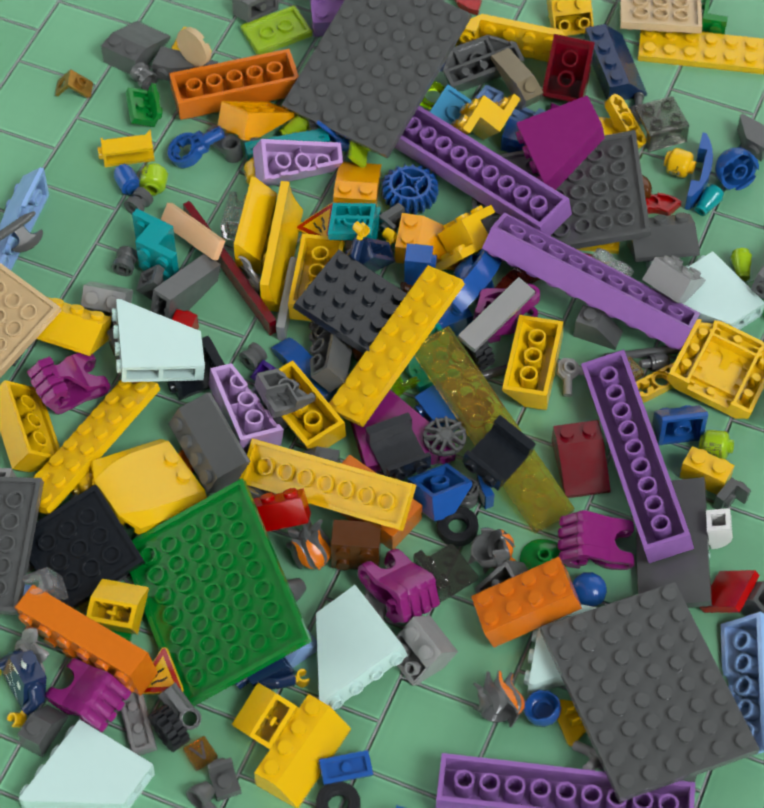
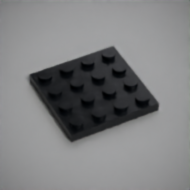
M338 250L298 298L293 309L364 354L366 351H370L369 346L407 293L352 259L341 250Z
M96 484L36 522L30 561L51 596L74 609L91 598V595L102 579L118 581L146 563Z

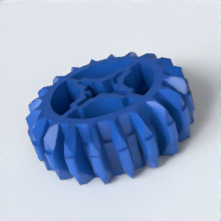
M404 163L402 168L396 165L395 170H389L388 175H385L381 185L382 197L385 199L386 205H390L391 208L400 203L404 207L405 213H413L414 215L418 211L424 214L425 208L431 209L439 193L438 182L434 174H430L429 168L423 170L422 165L415 167L414 164L407 166Z

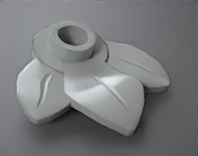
M239 256L238 258L243 263L240 269L258 294L260 292L261 277L253 271L251 263L247 258Z
M27 628L22 631L21 639L15 644V650H23L24 652L32 650L46 673L43 662L49 656V652L37 644V629Z

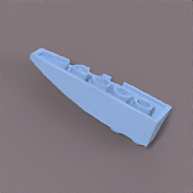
M40 167L24 175L20 183L16 184L12 198L6 203V210L0 223V230L22 215L35 211L34 217L24 225L27 231L31 233L49 197L44 168ZM15 232L0 241V263L9 270H12L20 252L12 250L20 241Z
M757 612L721 624L722 671L724 676L727 677L728 688L760 749L758 753L760 754L764 753V613Z

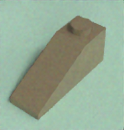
M510 48L490 57L510 93L520 98L517 104L520 110L539 101L544 93L535 76Z

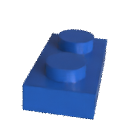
M368 750L320 759L318 761L323 786L330 783L373 776Z

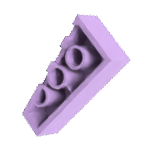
M261 139L253 148L255 176L267 186L280 184L281 181L289 182L334 172L343 163L341 143Z
M233 364L210 368L209 387L244 452L248 453L252 438L280 446L284 429L280 424H276L269 410H265L259 402V397L251 392L248 388V383Z

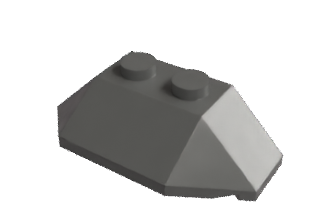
M485 35L454 47L446 60L443 74L448 84L454 89L468 90L501 77L490 58L492 55L510 48L521 62H524L525 59L516 42H509L502 38Z

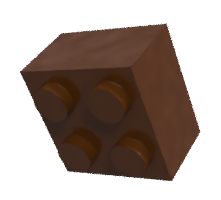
M334 519L331 539L332 568L358 570V567L367 561H372L379 567L381 525L374 522Z

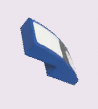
M476 474V481L479 483V497L484 508L493 507L494 492Z

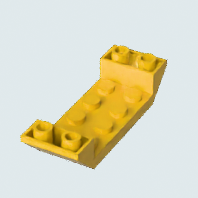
M480 14L470 19L456 46L485 35H490L509 42H516L523 57L548 62L554 34L564 36L566 34L559 29Z

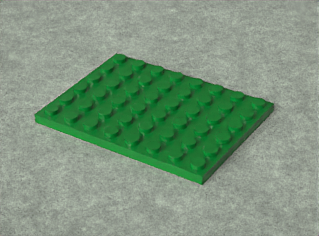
M242 478L132 540L146 563L130 572L135 585L149 587L144 608L159 651L163 647L169 650L184 688L183 693L193 707L312 642L247 483Z

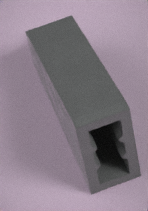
M205 254L201 255L153 289L150 311L169 319L173 318L176 309L189 311L218 281L221 264Z

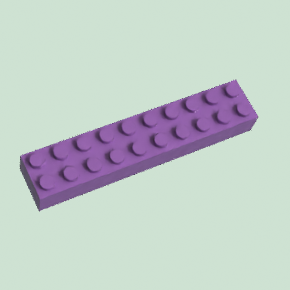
M421 106L416 110L395 146L397 150L427 169L429 168L430 171L485 206L492 205L494 211L499 215L505 212L549 236L572 214L568 197Z
M505 212L491 227L482 247L489 255L507 261L512 267L523 269L531 277H538L546 281L549 286L565 291L570 297L585 301L588 306L604 311L611 318L620 319L628 327L637 328L645 332L648 337L664 342L671 349L681 350L700 315V312L682 303L675 302L665 294Z
M621 350L582 363L581 366L648 563L694 549L690 532L625 351Z
M442 753L436 808H694L696 782L679 781L619 803L606 773L602 771Z

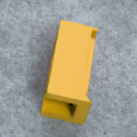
M151 130L145 135L106 140L101 138V147H98L99 159L104 160L105 167L155 161Z

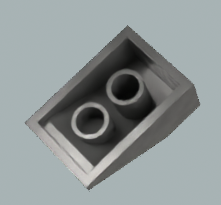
M135 21L113 32L101 45L103 62L130 74L131 68L139 62L149 65L161 46H165L171 39V36L139 21Z

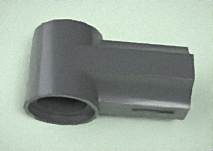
M212 125L209 129H207V132L213 130L218 126ZM224 131L226 138L215 142L212 146L224 154L226 161L236 163L243 158L240 139Z
M173 683L158 695L164 704H168L182 722L183 715L186 712L194 714L195 722L193 725L187 726L183 722V726L187 730H193L200 725V712L193 707L176 683Z

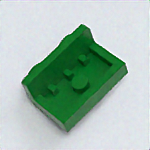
M151 83L148 90L128 87L125 93L131 124L155 127L163 114V109L160 107L159 102L160 94L157 92L156 84Z

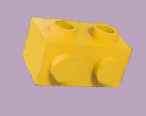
M692 446L682 463L679 478L704 477L706 490L717 495L731 479L735 465L729 463L726 459L709 454L704 449Z

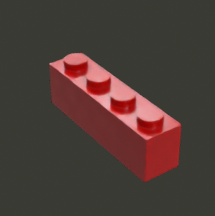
M289 488L283 491V493H266L259 498L253 499L267 532L309 523L311 511L304 488Z

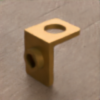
M70 69L57 81L55 96L58 97L69 87L86 98H90L93 82Z

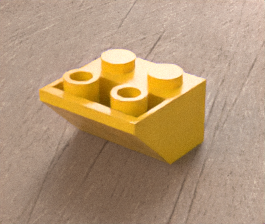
M547 0L548 17L551 27L562 30L566 36L583 34L586 27L594 26L591 0Z
M102 579L91 595L86 616L109 630L138 635L149 587Z
M257 683L233 721L232 726L271 749L299 707L262 684Z

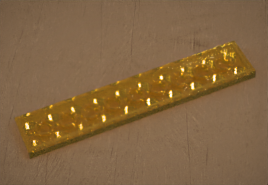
M450 326L426 338L414 356L457 420L462 423L475 446L491 430L494 421L499 415L520 430ZM535 450L503 485L535 534L560 520V517L569 515L575 510Z

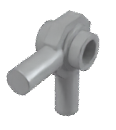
M563 358L557 363V375L563 380V396L571 397L572 380L578 375L585 376L582 366H579L574 359Z
M579 741L574 742L572 750L584 754L590 759L583 765V769H603L593 747Z

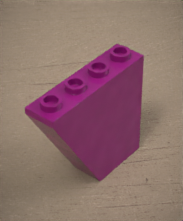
M588 95L516 123L518 131L515 134L519 144H524L522 150L525 158L531 159L529 165L532 173H537V179L555 190L605 138L602 124Z
M389 390L364 427L350 421L361 462L380 475L384 474L366 441V427L409 412L412 418V430L424 453L430 452L423 441L425 426L429 422L392 390ZM428 441L429 444L432 446L434 441ZM438 444L435 449L440 450L441 445ZM446 446L444 451H451V449ZM430 452L431 465L450 463L456 458V454L439 456Z

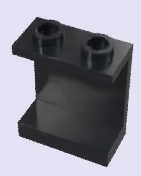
M209 335L202 338L205 362L204 379L167 382L171 394L175 393L179 401L210 389V368L225 365Z
M409 412L366 427V441L384 476L403 480L407 476L423 473L428 468H431L430 452L424 453L412 430V418Z
M499 415L494 421L491 430L471 451L467 450L465 452L462 462L468 471L476 473L488 487H494L498 491L533 453L536 443Z

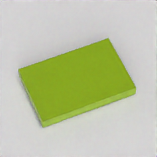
M295 5L241 25L242 33L257 55L270 53L313 36L311 28Z

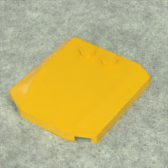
M697 319L666 379L674 389L735 419H749L764 389L763 341L722 321L714 320L713 323L701 322L702 319Z
M155 440L93 460L91 464V471L93 472L92 486L95 484L98 486L122 525L127 523L134 527V532L138 535L151 530L207 498L204 488L167 440Z

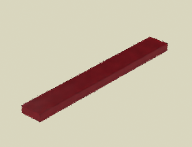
M192 202L183 203L184 212L210 229ZM223 247L220 257L216 262L221 264V269L269 336L275 334L276 318Z

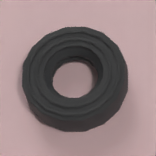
M459 506L454 514L442 520H437V533L441 540L448 545L455 547L465 546L471 543L477 536L479 529L478 519L474 512L467 507ZM459 519L464 521L467 527L463 532L455 533L450 530L449 523Z
M343 781L326 784L316 797V808H329L328 803L334 796L344 797L348 802L347 808H361L360 796L357 790L351 784Z

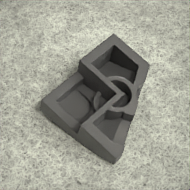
M279 369L257 373L254 386L273 418L297 411L315 401V395L312 392L307 394L299 389V383L287 378L286 374Z

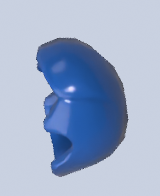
M585 572L574 579L573 586L581 605L596 607L603 603L607 594V587L601 576L593 572Z
M538 690L529 695L524 706V714L528 721L535 726L546 727L558 720L561 705L556 695L545 690Z

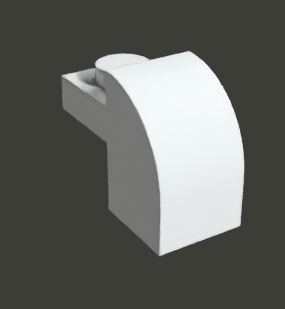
M730 508L706 510L708 542L711 549H718L728 545L733 538Z

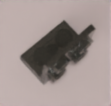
M673 96L635 106V111L647 131L645 147L648 152L687 142L689 124Z
M449 544L431 556H426L422 550L414 554L413 563L432 573L435 577L440 603L478 581L476 572L453 544Z

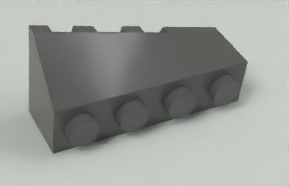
M312 321L308 323L309 329L312 330L309 334V340L312 341L310 353L313 355L310 359L311 378L327 391L332 392L345 383L351 363L353 347Z

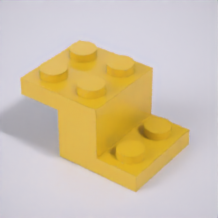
M513 94L495 103L485 95L478 99L474 98L469 104L465 103L459 112L461 116L459 119H455L451 126L466 135L472 131L482 140H485L502 130L520 98Z
M480 205L471 210V214L464 213L443 226L445 230L438 233V236L447 253L440 256L442 261L436 264L437 269L442 271L482 249L488 233L481 220L495 213L492 205L484 209Z

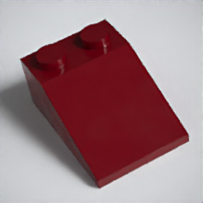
M554 34L542 96L571 102L586 95L595 42Z
M593 420L553 426L551 441L565 499L611 493L604 441L599 421Z

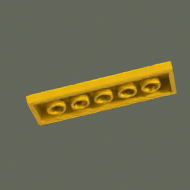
M281 181L260 281L261 299L268 309L273 312H279L289 260L295 256L299 235L297 225L301 223L303 209L295 200L291 192L290 182Z

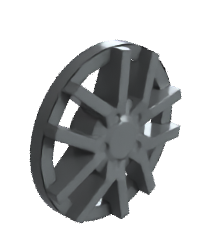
M447 416L439 419L436 417L435 420L425 426L423 441L430 452L439 456H451L460 452L465 446L466 429H464L460 421L457 422ZM440 423H445V427H441ZM428 441H434L432 446L429 444ZM438 444L441 445L440 450L435 449ZM448 446L451 451H444L445 447Z

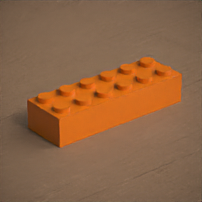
M290 49L169 73L171 91L180 120L220 112L222 101L269 102L286 98L299 77Z
M35 585L29 588L15 606L20 615L18 617L19 620L26 626L25 629L36 628L38 635L43 637L44 642L50 647L55 648L57 646L70 659L78 657L82 662L110 673L132 693L134 692L141 696L158 674L148 652Z

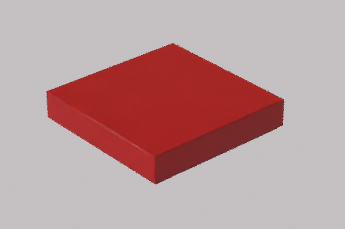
M756 570L719 571L711 585L712 606H702L699 608L703 613H740L760 575Z

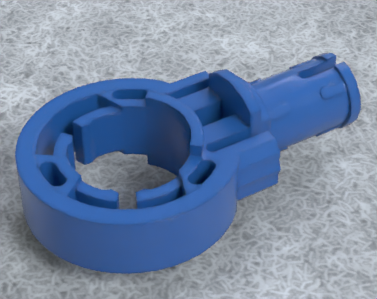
M219 125L204 134L200 130L194 134L190 132L180 134L170 143L167 151L168 157L179 168L191 167L201 159L203 154L209 152L210 145L226 138L225 133ZM188 144L191 145L189 153L181 158L179 156L181 151L179 147L183 148Z

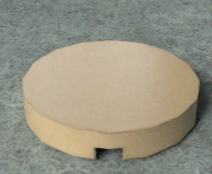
M187 27L177 34L178 48L189 63L196 67H202L211 60L210 46L203 41L204 36L197 29Z

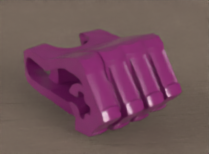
M528 284L535 290V295L488 339L489 343L500 342L501 335L514 334L519 315L530 313L532 317H538V310L534 306L540 301L539 288L533 284ZM507 288L483 289L479 294L473 321Z
M82 353L73 354L66 357L58 365H54V361L49 356L39 360L27 371L38 396L42 398L46 407L48 406L58 415L86 401L104 396L111 387L107 377L88 373L94 369L96 364V358L93 354L90 356Z
M587 510L560 517L559 523L561 528L558 529V537L560 538L558 540V549L561 552L559 557L567 567L580 569L581 566L587 565L588 559L600 567L611 570H629L634 566V555L620 550L615 542L617 538L631 536L634 532V523L632 521L608 517Z
M394 548L386 553L384 564L387 569L378 567L372 561H367L358 567L359 580L375 598L386 605L387 613L385 616L393 623L408 622L414 616H422V614L429 613L431 608L440 605L436 580L433 574L413 563L400 549Z
M72 658L66 665L74 675L72 684L64 689L50 687L45 697L57 709L68 715L80 716L79 719L102 733L108 726V723L115 719L117 716L116 712L123 708L125 705L123 701H126L132 692L110 673Z

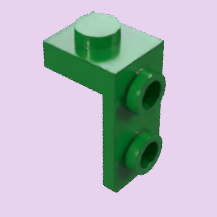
M702 0L701 9L704 10L702 12V32L725 34L728 16L709 14L710 0Z

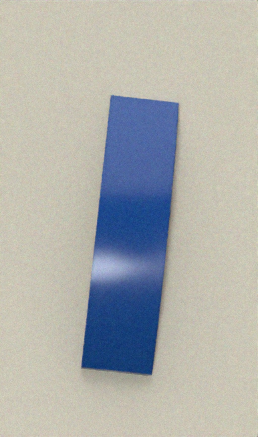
M702 133L696 162L704 163L700 181L691 180L685 205L686 210H690L700 200L705 188L708 186L713 163V149L707 133Z
M484 249L478 252L476 255L477 260L462 278L465 285L451 303L459 314L485 289L500 267L501 258L489 255Z
M290 337L271 347L272 352L283 365L293 360L327 402L331 401L337 390L329 392L311 378L310 359L312 356L305 348Z

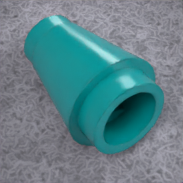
M713 184L706 187L695 207V211L701 216H705L723 200L724 192L722 189Z

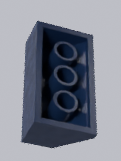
M606 24L586 27L584 40L595 42L592 66L606 100L613 94L621 96L624 100L634 99L636 92H642L644 96H647V91L623 35Z

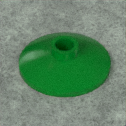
M533 540L522 549L520 562H524L527 570H530L559 557L561 550L558 549V543L552 540ZM540 555H547L548 557L542 558Z

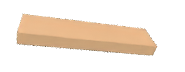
M167 203L161 220L172 225L177 235L209 258L218 260L226 241L173 203Z

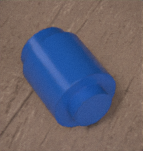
M121 164L115 168L114 179L122 193L133 195L136 188L140 187V180L133 168L127 164Z

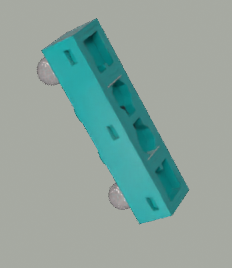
M309 126L308 131L265 138L271 140L330 142L328 133L320 128V126L312 128ZM259 137L251 138V140L244 142L246 161L254 157L253 148L261 140Z

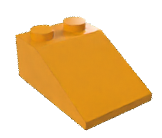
M222 101L217 126L220 125L224 128L226 133L239 135V139L251 140V138L261 137L294 118L295 114L267 101Z
M343 162L338 167L333 202L376 203L377 207L382 164L366 163L365 167H360L353 162Z
M402 213L395 244L396 263L405 264L407 243L433 246V255H437L436 264L442 261L440 256L446 254L447 251L438 233L445 230L444 225L422 215ZM456 263V264H454V265H452V266H450V267H448V268H446V269H447V270H454V271H455V268H456V266L458 265V263Z

